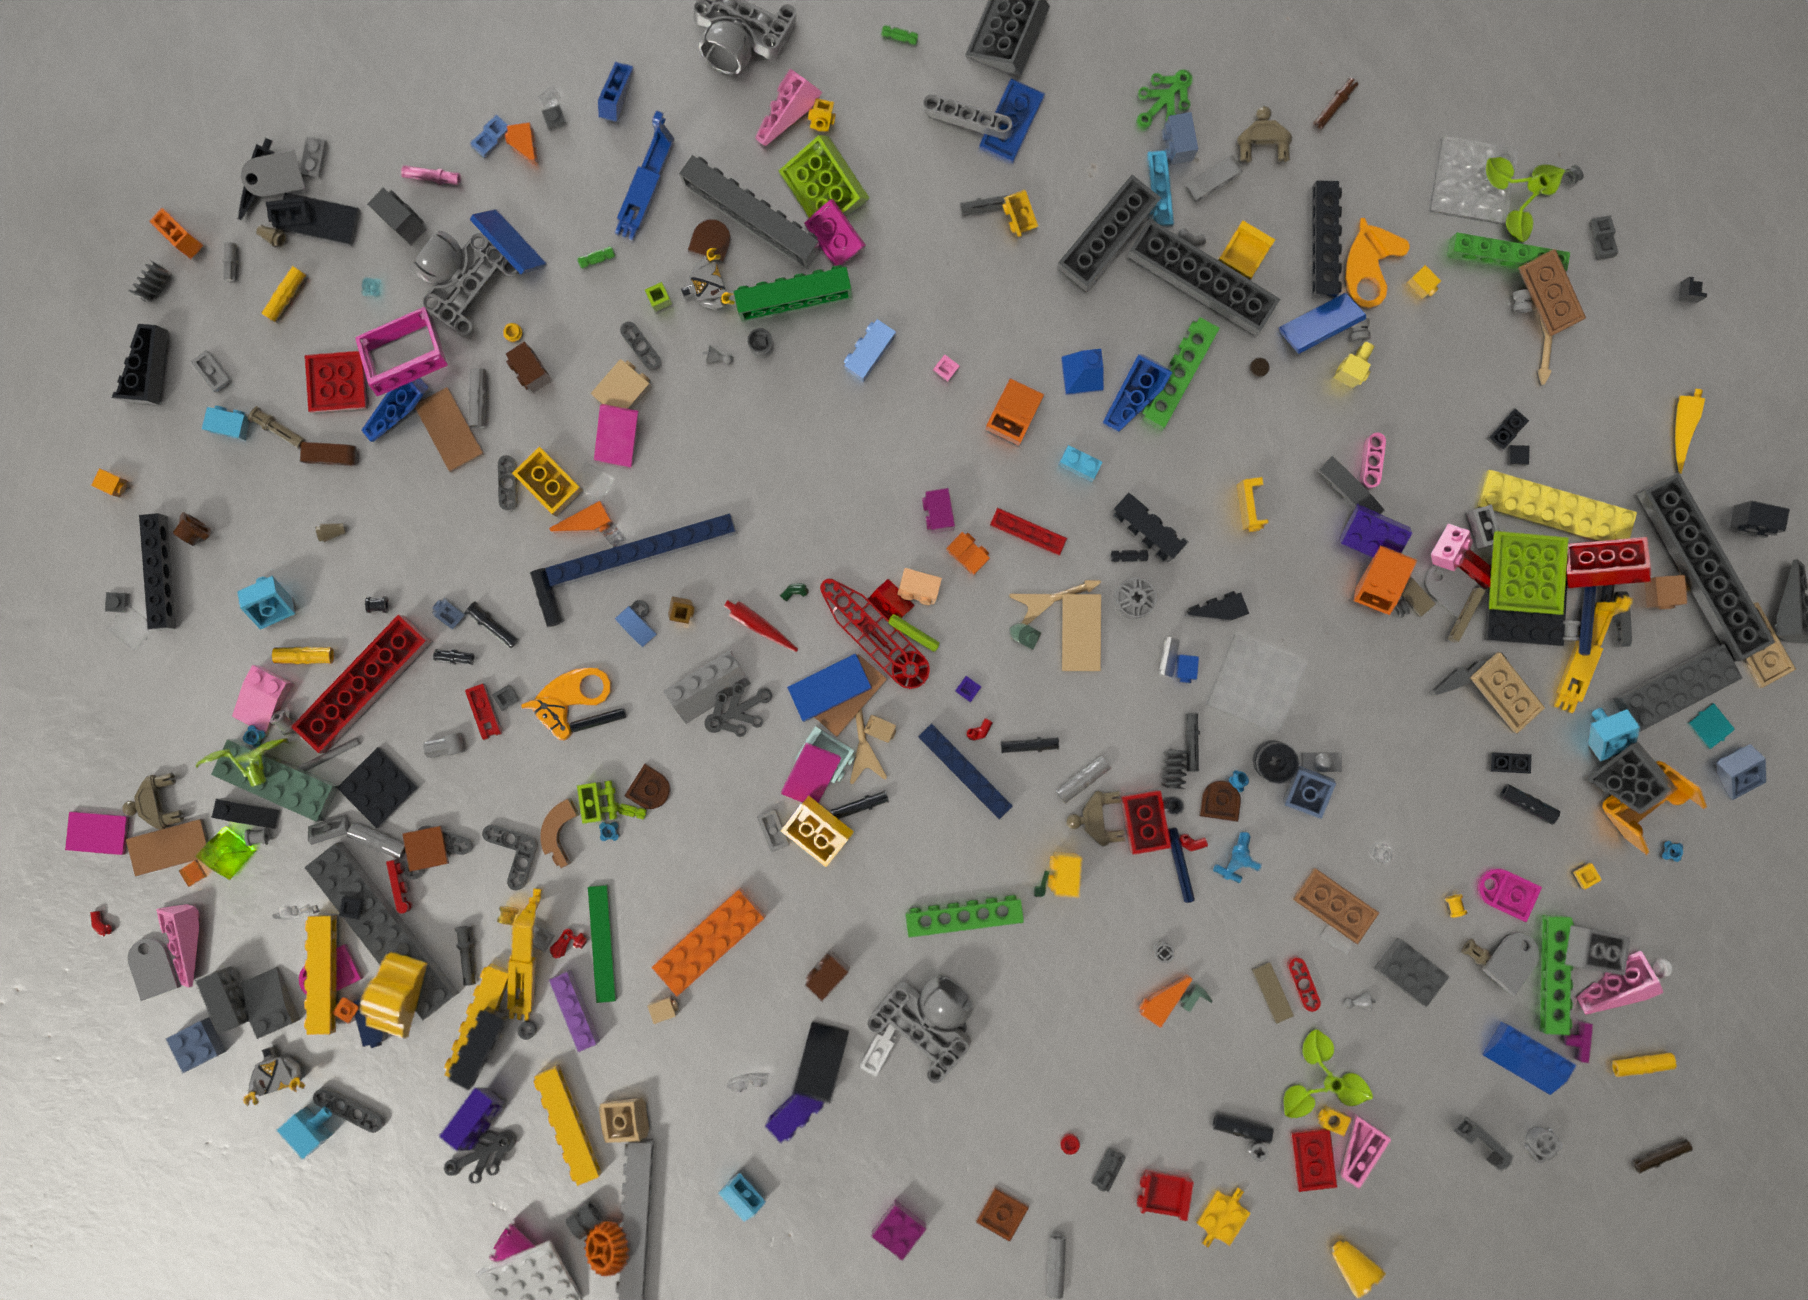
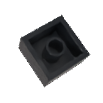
M1756 501L1734 505L1730 528L1737 529L1738 533L1743 534L1753 532L1756 533L1757 537L1768 538V535L1776 536L1777 533L1786 531L1790 509Z

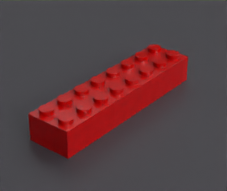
M398 614L299 717L291 728L317 753H326L432 641L405 616Z

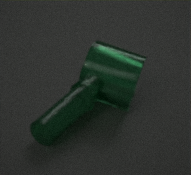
M1048 871L1044 872L1041 886H1035V897H1043L1045 895Z

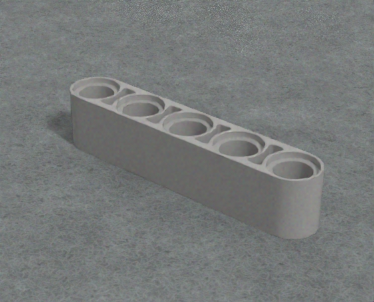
M929 94L924 98L925 112L931 118L1000 139H1008L1013 134L1012 121L1005 115L935 94ZM932 103L937 104L935 108L928 107ZM948 109H954V110H955V111H954L953 113H951V114L946 113V111H947ZM967 114L973 115L970 119H965L964 116ZM986 119L991 121L987 125L982 124V121ZM1002 125L1009 126L1006 130L999 129Z

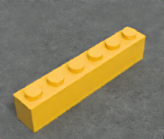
M337 915L308 916L305 922V930L307 932V940L305 941V950L307 951L305 970L307 971V979L305 980L304 987L307 990V998L304 1002V1008L307 1010V1018L304 1020L306 1035L332 1034L336 1032V1016L332 1013L336 1008Z
M490 964L483 968L480 978H482L480 986L477 985L473 992V996H475L473 1004L470 1003L466 1010L467 1019L460 1025L458 1031L461 1033L460 1037L454 1041L451 1049L454 1051L452 1057L448 1058L445 1063L444 1069H447L445 1076H450L448 1071L454 1062L457 1063L460 1057L457 1055L462 1045H466L468 1041L466 1036L471 1027L475 1028L478 1022L475 1019L479 1011L484 1010L488 1006L498 1011L508 986V969L495 964Z
M560 1064L539 1072L534 1076V1086L541 1093L542 1106L549 1113V1124L556 1131L555 1139L557 1144L562 1146L564 1151L562 1156L565 1163L569 1164L571 1169L569 1173L572 1181H575L577 1186L598 1178L602 1171Z

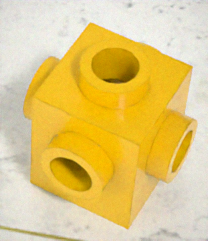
M815 98L813 109L810 108L808 120H811V129L829 132L830 125L835 123L836 114L833 113L834 102Z

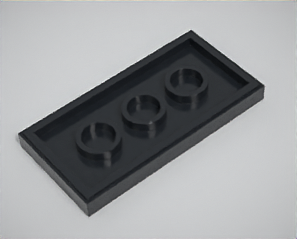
M287 192L284 193L283 200L303 197L310 203L312 223L277 227V229H281L283 232L352 246L360 212L359 208Z
M815 1022L811 1023L792 1094L831 1103L849 1034L848 1031Z

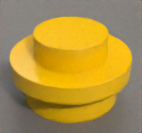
M509 323L503 329L505 339L510 342H517L522 337V328L516 323Z

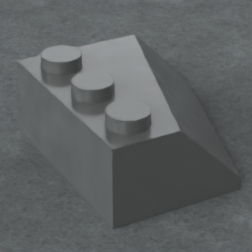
M1639 742L1631 744L1586 779L1602 788L1606 793H1610L1639 814L1655 806L1678 789Z

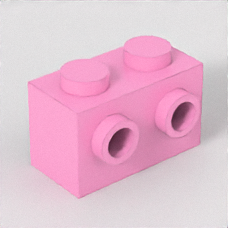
M1448 524L1431 554L1433 564L1455 571L1457 566L1462 564L1466 550H1469L1472 546L1473 539H1471L1470 530Z

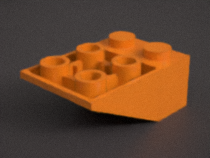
M1010 378L985 430L1020 446L1044 394Z
M1380 545L1355 588L1354 601L1390 615L1401 597L1417 560Z

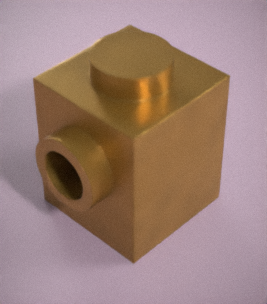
M672 596L668 612L669 620L689 624L690 617H693L695 609L691 600Z

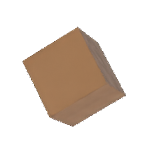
M1685 575L1653 577L1651 582H1644L1647 608L1659 607V610L1673 609L1675 606L1687 604Z

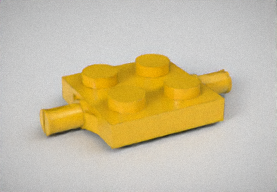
M1237 1187L1232 1197L1216 1190L1196 1221L1208 1233L1202 1242L1206 1247L1209 1248L1214 1239L1221 1240L1230 1246L1251 1214L1250 1211L1239 1203L1244 1193L1239 1187Z

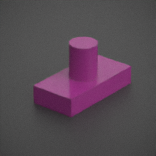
M1578 1020L1577 1035H1564L1563 1043L1567 1046H1575L1574 1059L1583 1063H1589L1593 1024Z

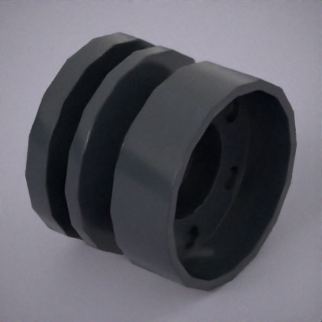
M1275 740L1265 741L1260 744L1255 750L1252 760L1254 769L1260 776L1269 782L1277 784L1285 783L1292 779L1297 773L1299 766L1298 755L1294 749L1285 743ZM1272 757L1278 758V760L1275 761V765L1270 763L1272 761Z

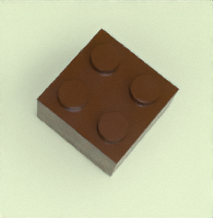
M525 341L506 353L508 366L516 374H519L516 378L526 390L530 389L535 393L553 381L533 349Z
M834 952L831 955L827 953L819 961L820 967L818 969L813 968L805 978L807 980L805 986L821 1001L829 995L850 970V967Z

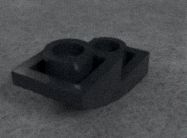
M1513 408L1489 438L1504 450L1529 420L1516 408Z
M1492 752L1491 772L1531 774L1532 754Z

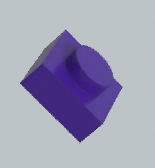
M965 676L955 692L971 702L981 686Z

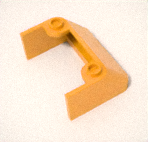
M1656 761L1657 765L1678 788L1664 800L1642 814L1620 802L1613 795L1608 797L1602 805L1605 814L1624 838L1646 855L1649 853V850L1643 838L1642 826L1638 822L1666 800L1671 804L1681 805L1691 799L1703 809L1707 807L1701 789L1662 761Z

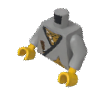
M710 248L707 250V255L691 271L689 275L691 285L681 288L684 299L695 296L699 305L717 310L727 304L733 305L735 301L729 300L730 296L734 294L726 292L716 261L713 262L720 259L721 255L717 254L714 256V251L717 248Z
M273 1046L261 1050L265 1061L255 1065L249 1083L248 1094L245 1095L243 1102L249 1106V1102L252 1100V1103L257 1105L259 1103L256 1097L257 1094L262 1096L287 1087L294 1092H297V1086L303 1089L305 1083L301 1081V1066L291 1057H288L287 1054L276 1057Z

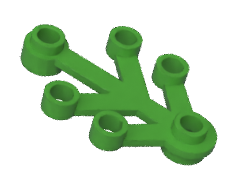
M1179 70L1174 76H1162L1159 73L1152 75L1150 82L1153 86L1173 84L1169 89L1149 90L1147 87L1139 89L1138 98L1141 100L1160 98L1147 113H1141L1138 116L1136 124L1139 129H1148L1151 126L1152 118L1166 103L1167 116L1165 121H1167L1168 116L1176 115L1174 94L1178 90H1180L1179 110L1182 112L1189 110L1191 103L1188 100L1187 88L1190 87L1193 81L1189 71ZM1184 76L1187 80L1181 81L1180 77ZM1157 77L1160 81L1155 82L1153 78ZM1145 91L1147 95L1142 96L1140 92ZM1181 103H1186L1188 107L1183 108ZM1146 117L1148 122H1143L1141 118Z

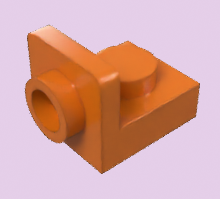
M343 997L332 1014L349 1024L355 1021V1014L359 1006Z

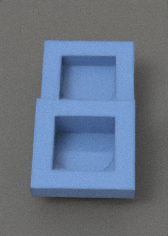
M496 115L483 126V131L470 142L471 147L483 158H486L504 139L505 133L508 132V124Z
M628 606L615 618L623 629L642 647L657 635L631 606Z

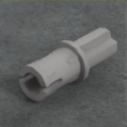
M232 242L224 243V259H222V262L224 263L223 279L225 281H235L236 264H238L236 260L237 244Z

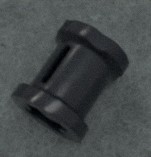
M367 596L365 599L366 613H371L372 611L388 613V597L372 598Z

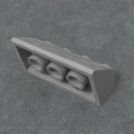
M728 650L663 692L685 724L715 706L716 694L718 692H725L727 698H729L733 694V685L735 683H742L744 688L751 683L733 653ZM741 686L735 687V691L737 692L742 690ZM724 695L718 696V700H719V701L725 700V696H724Z

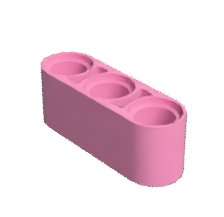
M1379 432L1370 435L1364 442L1359 482L1367 490L1378 486L1382 478L1386 438ZM1372 438H1375V439L1378 440V442H1379V446H1378V447H1375V446L1372 445V443H1371ZM1370 457L1376 459V466L1369 463ZM1367 476L1373 477V485L1367 482Z

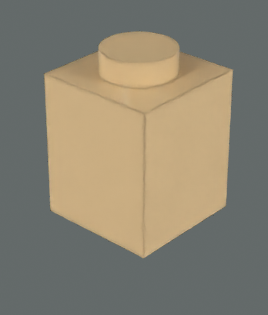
M871 714L863 732L889 743L895 736L896 725Z
M672 995L648 1005L653 1024L677 1016L679 1005L676 999L673 1000Z

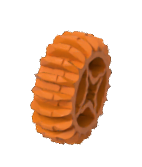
M612 1221L595 1225L594 1229H590L587 1238L584 1240L586 1243L584 1247L586 1250L585 1256L588 1258L587 1264H591V1270H595L596 1274L605 1277L616 1275V1273L622 1271L624 1266L627 1265L626 1260L630 1258L627 1254L630 1249L627 1247L629 1241H626V1233H622L623 1228L618 1227V1224L612 1223Z

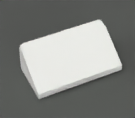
M1172 637L1165 638L1158 672L1161 676L1173 677L1180 643L1178 639Z

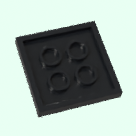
M377 747L337 787L376 829L380 828L420 788L380 747Z

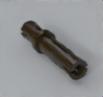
M1684 1139L1658 1152L1648 1153V1156L1634 1161L1633 1166L1641 1174L1648 1169L1658 1168L1664 1162L1693 1151L1691 1143Z

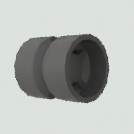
M757 328L750 332L747 342L754 356L765 358L772 354L774 342L771 334L764 328Z
M591 1202L584 1204L580 1208L579 1213L574 1212L566 1218L567 1227L579 1240L585 1237L590 1232V1229H594L595 1225L603 1222L600 1212Z

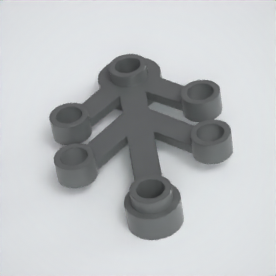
M737 682L733 685V694L728 711L721 714L723 704L727 702V694L725 692H718L716 694L713 714L708 715L705 719V728L711 733H717L722 729L733 732L738 737H743L746 734L744 725L739 724L736 726L726 721L732 718L751 723L756 728L761 727L763 724L761 716H752L742 712L760 702L768 703L772 699L771 690L768 687H761L758 689L756 696L738 705L740 695L744 692V685ZM741 686L742 690L740 692L735 691V687ZM762 693H767L768 697L763 699L761 695ZM724 695L725 700L719 701L718 696ZM758 718L761 720V722L759 724H754V719ZM712 721L718 722L717 726L715 727L711 726L710 723ZM743 728L744 732L739 734L737 729Z
M488 1131L482 1133L478 1139L485 1138L493 1142V1144L485 1146L478 1143L472 1149L476 1152L460 1160L447 1161L444 1165V1172L449 1176H456L460 1173L462 1167L479 1160L474 1172H471L469 1175L470 1183L478 1184L482 1180V1173L490 1154L496 1151L493 1163L486 1167V1172L489 1175H497L500 1171L499 1166L504 1153L509 1152L514 1146L513 1136L509 1133H501L499 1135ZM503 1139H506L505 1146H502L501 1141ZM450 1164L454 1166L452 1171H449ZM493 1165L496 1168L494 1173L490 1171ZM474 1174L478 1176L477 1181L473 1180Z

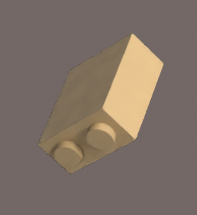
M620 359L590 394L601 404L633 410L652 386L648 383L650 379L641 372L639 375L634 371L636 367L628 360L624 362Z

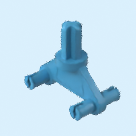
M1241 832L1239 834L1237 845L1232 849V860L1227 868L1216 864L1213 868L1214 872L1223 875V878L1226 880L1231 879L1240 883L1242 876L1234 872L1242 866L1245 868L1250 867L1256 871L1260 870L1261 864L1252 860V857L1249 855L1250 850L1248 846L1251 838L1249 833Z

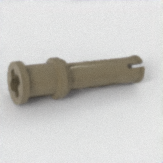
M254 407L249 413L248 420L250 422L254 421L262 426L261 428L265 431L270 430L296 448L300 449L301 442H305V438L275 421L276 419L273 415H267L261 411L260 407Z
M1473 939L1468 940L1462 948V953L1468 954L1477 964L1485 966L1491 958L1489 951L1475 944Z

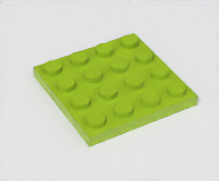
M1494 531L1489 609L1563 615L1568 537Z

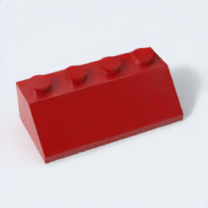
M1647 537L1569 543L1567 552L1568 588L1651 582Z

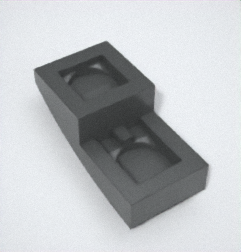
M1611 215L1592 218L1591 229L1597 259L1617 256L1619 252L1614 239L1616 231Z

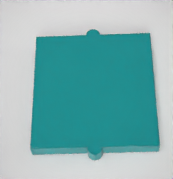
M1714 703L1703 711H1699L1698 715L1688 722L1709 749H1712L1720 741H1725V737L1735 730Z

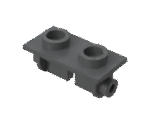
M1108 1148L1091 1183L1097 1186L1099 1190L1109 1192L1126 1157Z

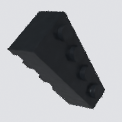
M150 324L137 325L130 345V354L124 361V371L122 376L119 375L117 390L113 392L111 398L122 402L159 405L168 336L167 329Z
M1128 493L1111 511L1114 513V519L1119 523H1125L1128 526L1127 530L1133 536L1138 535L1142 539L1141 543L1146 548H1152L1159 560L1162 562L1166 561L1167 563L1170 562L1187 545L1188 541L1185 538L1182 540L1177 538L1176 531L1173 528L1164 527L1162 520L1154 513L1148 514L1149 509L1132 494Z

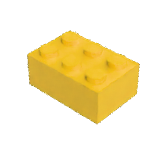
M540 446L512 472L536 499L556 517L584 491Z
M810 796L805 799L781 830L782 833L825 867L828 866L854 833L853 830Z
M1054 852L1053 856H1050L1049 867L1052 869V875H1048V887L1051 888L1055 895L1079 897L1082 857L1077 853Z

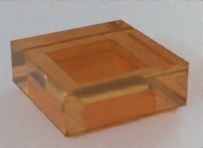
M198 860L179 870L188 887L207 877Z

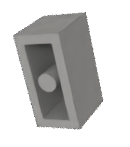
M1492 504L1466 512L1477 549L1493 545L1494 531H1500Z

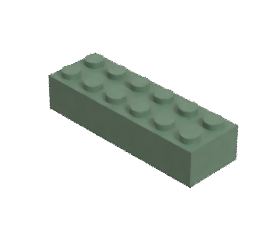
M227 739L222 750L230 749V753L236 758L256 748L236 739ZM268 753L262 754L263 773L267 781L251 786L248 777H244L241 770L229 757H221L217 760L211 775L315 822L324 821L339 786L308 771L301 770L297 766ZM238 761L247 771L246 767L250 765L249 761Z

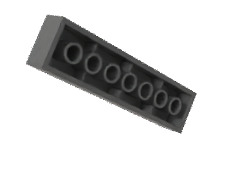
M693 155L690 157L679 173L686 187L808 270L820 253L819 241L816 235L811 232L806 233L802 230V226L795 221L791 223L786 219L787 216L779 210L776 212L772 210L768 202L763 199L761 201L756 199L753 192L749 189L743 190L740 188L737 181L724 177V173L718 168L714 167L712 169L702 157L696 158Z
M1149 219L1127 256L1255 336L1261 332L1281 300L1152 219Z

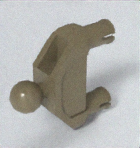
M1260 107L1256 113L1259 120L1255 121L1237 138V144L1240 146V162L1244 163V160H1246V163L1252 161L1251 145L1276 144L1278 145V161L1282 162V159H1284V162L1290 161L1289 144L1292 142L1291 133L1276 120H1269L1271 110L1268 107Z
M169 773L161 776H147L134 796L135 802L127 801L122 806L123 813L128 816L138 813L140 818L159 830L165 829L170 824L183 822L184 817L176 818V816L183 815L181 810L167 814L164 813L159 792L160 787L176 784V779L168 780L175 778V775Z
M1095 791L1082 809V817L1077 814H1071L1067 818V826L1071 829H1078L1083 825L1084 830L1102 847L1108 845V843L1125 842L1124 836L1117 837L1125 835L1124 829L1108 832L1105 830L1102 807L1106 804L1121 803L1120 798L1112 799V797H1119L1120 792L1102 793V791Z

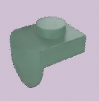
M1018 623L1009 628L1010 635L1015 641L1032 650L1041 635V632L1024 623Z
M1195 984L1189 992L1184 993L1180 1000L1182 1002L1180 1006L1190 1012L1200 996L1210 1003L1213 1001L1202 987Z

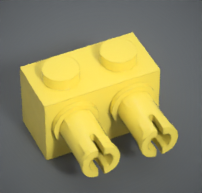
M1364 342L1358 348L1355 355L1350 353L1341 361L1333 378L1351 388L1358 384L1361 385L1363 381L1365 382L1371 372L1368 370L1371 364L1367 360L1374 349V345Z

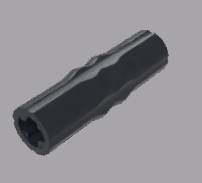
M541 568L530 572L546 626L553 627L562 624V618L554 591L548 580L546 569Z
M1506 784L1500 793L1501 799L1551 825L1555 824L1560 816V810L1510 784Z
M1215 1113L1212 1124L1213 1130L1268 1144L1271 1143L1274 1133L1273 1127Z

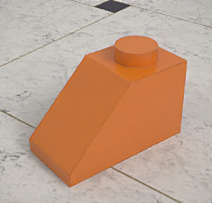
M530 122L508 125V132L505 133L507 144H510L515 152L534 166H538L534 129Z

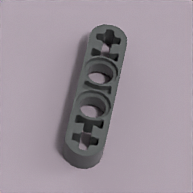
M322 1087L313 1095V1101L317 1106L321 1108L327 1107L333 1114L368 1132L375 1133L384 1126L382 1115L330 1088ZM325 1093L327 1099L321 1101L319 1094ZM338 1100L343 1101L345 1104V1108L342 1111L338 1110L335 1106ZM354 1109H359L362 1112L361 1119L353 1117ZM377 1119L376 1123L378 1125L372 1127L373 1123L371 1121Z

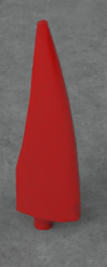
M727 600L724 604V607L731 611L729 617L776 644L795 652L798 651V648L779 630L742 602L738 601L735 605Z

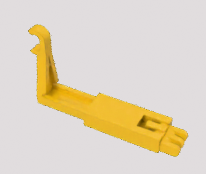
M1624 596L1623 599L1618 597L1616 602L1595 603L1591 654L1587 656L1580 655L1578 653L1579 641H1576L1556 691L1558 695L1554 702L1555 707L1558 708L1561 702H1563L1561 709L1565 711L1570 704L1568 712L1573 713L1577 703L1583 702L1602 654L1603 648H1601L1612 617L1620 612L1627 611L1632 603V598ZM1575 678V680H1578L1577 685L1572 684L1571 691L1567 690L1571 679Z
M533 889V897H529L528 905L512 925V954L508 961L507 991L509 1019H514L516 1013L517 1020H522V1014H524V1021H529L530 1012L534 1006L536 957H533V934L536 910L541 900V889ZM516 988H520V991L524 989V992L519 993V999H516Z

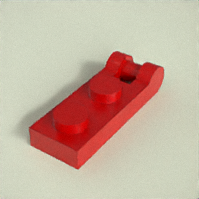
M482 683L466 689L465 692L482 739L486 740L492 735L498 736L502 734V729L496 718L485 684ZM490 722L492 728L486 729L485 724Z
M399 859L387 861L386 865L396 910L401 914L412 910L413 904L407 898L408 886L406 881L403 880V864L399 862Z

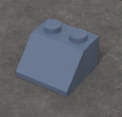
M1751 744L1744 748H1739L1736 752L1727 757H1722L1716 762L1717 775L1732 800L1766 783V758Z

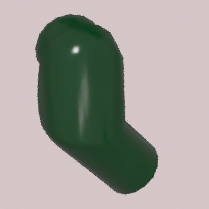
M792 583L780 596L787 602L793 594H800L802 597L806 596L809 593V589L803 583Z

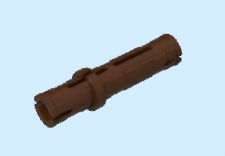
M1348 78L1343 87L1335 92V96L1313 121L1315 126L1319 124L1317 126L1318 129L1323 130L1324 126L1341 105L1349 100L1350 94L1359 85L1357 81L1353 83L1355 81L1354 78Z

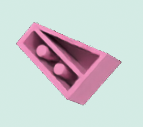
M1356 1114L1340 1174L1344 1179L1360 1189L1391 1141V1138Z

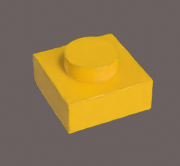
M1588 863L1573 872L1584 890L1602 880L1592 863Z

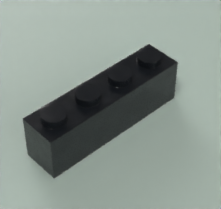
M489 1006L479 1011L475 1019L478 1021L475 1028L471 1027L466 1036L468 1038L466 1045H462L457 1055L460 1057L457 1063L454 1062L448 1071L450 1074L449 1081L468 1091L474 1086L509 1018L508 1016Z

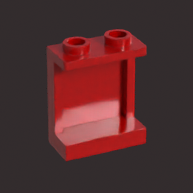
M1145 1170L1144 1176L1141 1175L1140 1178L1142 1191L1141 1195L1137 1197V1207H1139L1140 1212L1143 1214L1146 1211L1175 1216L1179 1220L1188 1221L1194 1182L1190 1177Z

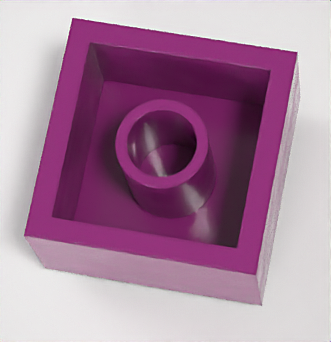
M949 489L925 492V497H922L924 511H928V516H925L927 530L931 529V534L954 530L955 524Z
M894 1200L873 1228L871 1237L903 1261L925 1232L926 1223L897 1200Z

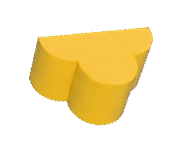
M394 952L387 954L381 963L377 976L370 981L363 995L361 1012L367 1015L366 1024L368 1027L402 1038L409 1036L427 963Z

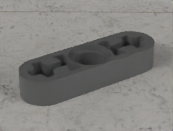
M633 322L623 323L620 332L647 369L657 370L661 365L659 355ZM627 327H629L630 329L634 327V329L632 330V332L636 336L634 340L629 333L625 335V333L627 332ZM644 341L646 348L643 351L636 350L637 342ZM649 353L653 359L657 358L655 359L656 364L648 365L649 359L645 354Z
M504 455L498 460L499 506L502 509L513 511L518 505L517 478L514 475H503L502 473H507L506 467L503 466L506 460L512 463L508 467L509 473L517 469V463L511 456ZM506 478H511L513 485L508 489L504 488L503 481ZM503 491L513 492V494H509V499L513 501V503L509 504V507L504 504V501H507V494H503Z
M1615 592L1613 602H1616L1618 597L1622 599L1624 596L1629 597L1628 592ZM1629 607L1627 611L1620 612L1614 616L1618 647H1630L1632 644L1631 611Z

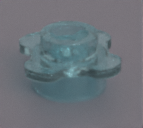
M365 277L362 280V295L378 297L380 295V279Z

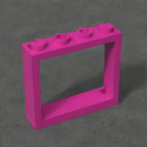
M425 307L355 337L368 385L377 397L448 366L434 320ZM428 327L435 350L377 375L370 353L371 350L420 328Z

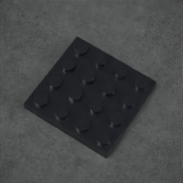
M1490 564V578H1491L1492 564ZM1567 569L1563 615L1489 609V587L1485 640L1564 646L1565 624H1563V621L1566 619Z

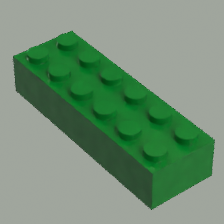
M838 265L828 271L819 269L813 271V274H796L794 278L790 279L782 277L775 279V282L772 283L763 281L753 287L747 285L740 286L737 290L733 291L739 317L743 322L851 299L853 297L847 267Z

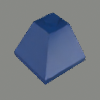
M1101 349L1084 350L1061 357L1066 395L1104 390Z

